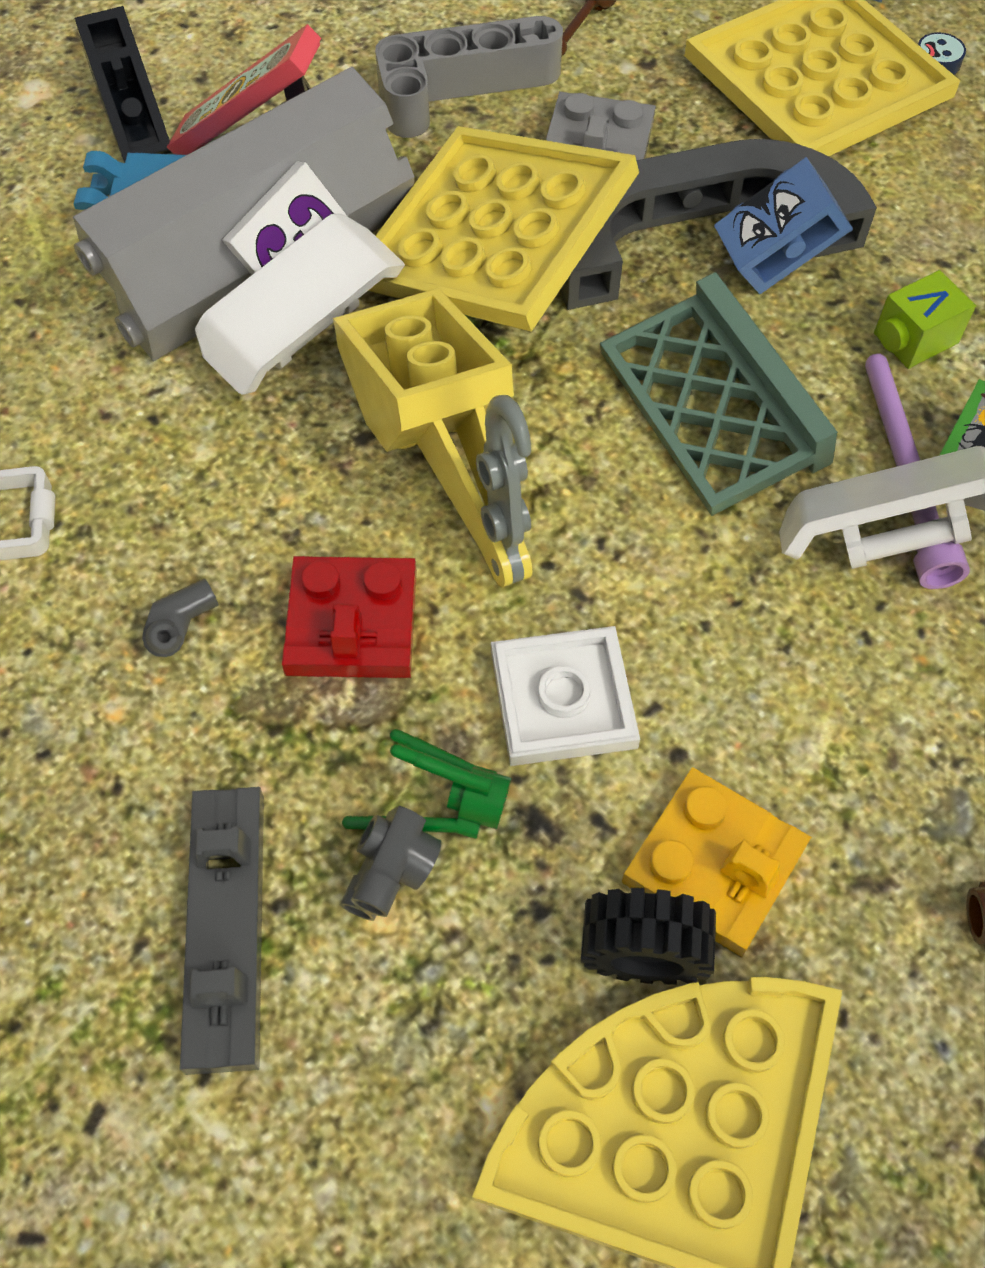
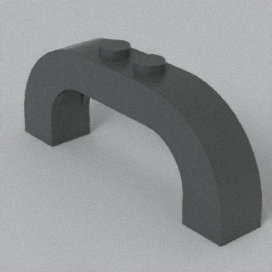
M771 139L738 140L636 160L639 174L560 289L567 310L618 300L623 260L615 243L620 238L642 229L732 211L736 206L747 201L777 179L782 172L792 168L805 157L809 159L826 183L853 228L852 231L815 257L864 247L877 207L863 184L846 167L821 152L786 141Z

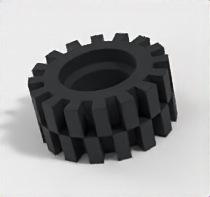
M631 888V893H625L620 889L608 890V895L598 892L592 895V899L587 898L585 902L581 963H584V967L589 970L597 969V974L603 976L615 974L618 980L629 981L634 978L640 979V983L653 984V981H662L665 985H677V980L687 984L697 982V978L706 980L710 978L711 974H714L715 909H710V904L705 901L694 902V897L686 894L672 897L671 891L657 889L656 894L645 893L644 888Z

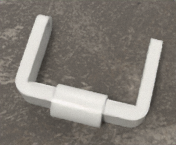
M32 466L0 470V490L34 486L30 497L29 526L31 527V537L1 540L0 561L40 556L49 547V532L54 528L55 494L51 491L52 485L41 467Z

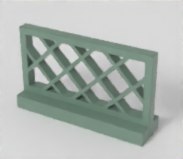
M716 272L696 281V295L600 343L601 354L711 516L806 467L813 474L833 464L838 432ZM691 317L694 318L702 329L698 341L669 336L673 326ZM636 345L655 349L649 366L628 363L620 353ZM664 350L692 355L693 358L688 373L659 368ZM702 357L725 361L730 367L727 381L698 376L697 372ZM736 378H738L741 383H736ZM638 379L644 380L643 385H641ZM653 382L683 387L677 406L653 402L649 396ZM691 390L722 395L716 414L686 408ZM730 397L755 401L760 408L757 421L725 416ZM766 418L769 420L771 424L765 423ZM665 419L672 420L670 426ZM681 422L710 427L711 431L706 447L681 443L677 437ZM720 430L751 435L746 456L715 450ZM760 437L785 442L793 453L778 462L755 458ZM693 460L701 461L699 468ZM709 464L741 469L738 482L715 493L705 478Z

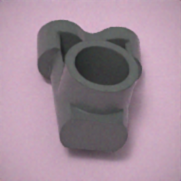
M398 806L389 811L386 818L376 814L371 819L357 846V852L366 856L358 874L352 877L340 903L342 908L363 919L374 921L377 915L381 917L388 916L401 887L399 882L414 890H417L424 883L441 849V840L422 831L426 822L425 818L410 809Z

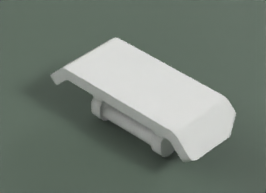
M331 214L202 315L195 328L202 356L239 394L255 392L267 371L274 366L282 369L292 360L291 356L331 325L334 322L333 318L354 311L359 307V297L383 278L398 277L405 264L366 227L344 214Z
M974 446L800 492L788 507L779 531L782 553L798 560L814 536L842 529L851 568L854 569L867 566V561L954 541L955 544L971 541L972 537L964 499L985 494V447ZM941 504L946 505L948 517L863 538L860 536L858 528L860 524Z

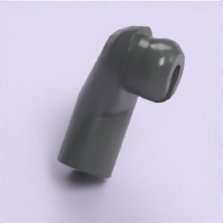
M205 578L152 604L142 636L144 646L151 654L158 657L174 655L183 645L191 619L219 606Z

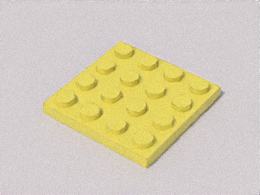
M778 0L687 39L684 54L703 75L769 138L799 144L827 156L840 152L954 98L960 83L956 76L866 0Z
M458 126L376 234V237L404 262V268L398 277L383 278L368 291L402 299L439 288L464 315L532 332L639 174L635 155Z

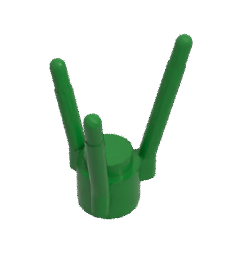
M393 729L390 732V738L398 743L390 748V753L393 757L453 782L447 808L459 811L458 818L423 817L426 819L422 831L457 833L477 839L481 825L493 829L498 828L511 784V777L476 766L399 729ZM346 816L342 820V825L346 829L365 830L374 816Z

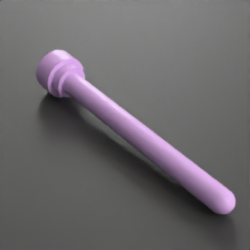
M873 354L866 360L865 368L896 466L920 461L888 361L882 354ZM936 506L911 512L915 525L940 519ZM954 541L917 549V554L913 560L921 586L927 589H942L953 586L964 580L970 572L962 545L955 544Z

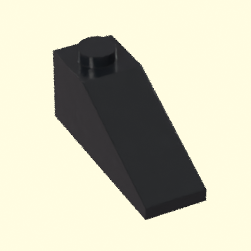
M124 6L75 17L77 30L90 71L124 163L127 153H172L167 148L170 140Z

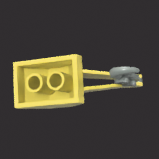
M439 288L333 318L338 349L365 423L386 452L394 449L410 448L416 444L419 446L481 550L494 580L500 587L530 578L532 576V563L523 539L524 532L531 529V519L528 508L521 498L520 482L528 477L525 457L531 454V440L524 414L518 403L512 399L514 396L512 364ZM448 432H457L482 500Z

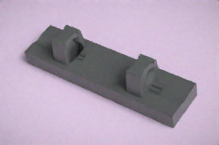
M260 787L192 791L180 1070L185 1075L259 1070L264 826V796ZM235 859L241 865V867L208 869L209 860Z

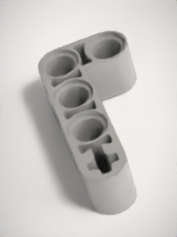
M533 16L396 34L383 38L376 45L375 54L379 96L386 103L394 123L388 127L389 131L403 138L416 137L426 132L430 126V101L539 87L554 83L561 75L563 27L553 18Z

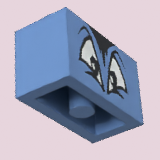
M807 157L792 168L782 172L777 179L744 203L736 206L728 215L714 224L737 270L759 294L853 230L828 186Z

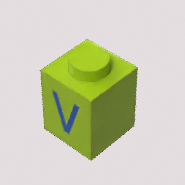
M938 270L889 294L874 334L881 341L885 349L892 352L907 369H910L959 344L976 304L941 270Z

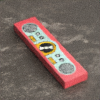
M306 24L184 115L167 148L176 155L192 153L304 76L321 44L319 35Z

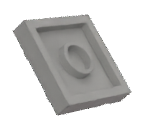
M559 91L546 141L635 155L636 160L645 159L656 106L632 100L621 101L589 96L584 93Z

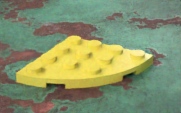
M750 977L748 981H723L703 985L695 982L655 993L616 1011L586 1030L551 1061V1065L531 1085L519 1104L514 1107L487 1156L472 1196L473 1200L667 1268H790L843 990L806 981L772 977Z

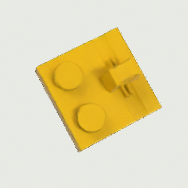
M692 767L628 866L621 883L629 888H644L645 893L656 894L657 889L671 891L672 897L686 894L693 896L694 902L705 901L710 904V909H715L716 911L715 941L742 958L812 837L796 827L779 820L767 810Z

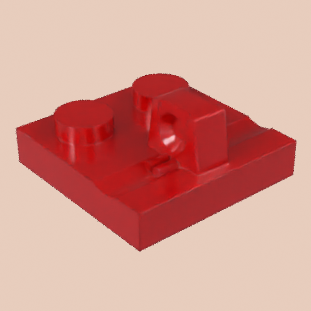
M293 556L282 667L285 676L411 678L417 575L416 558Z

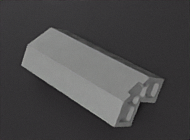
M353 66L73 216L79 242L74 244L75 252L82 265L92 276L100 273L114 290L120 313L115 318V322L120 333L131 347L134 348L140 345L152 361H156L197 336L195 328L202 315L252 276L224 244L222 239L297 161L307 163L350 219L366 227L371 232L376 231L385 224L414 185L415 176L407 156L396 157L386 132V128L394 124L386 103Z

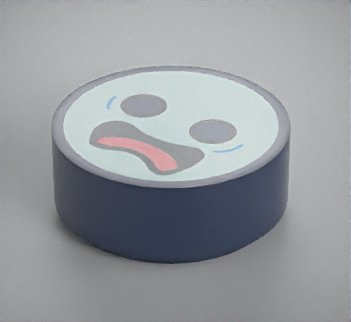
M935 32L927 34L919 40L918 45L953 75L958 73L966 54V47L960 39L951 34Z

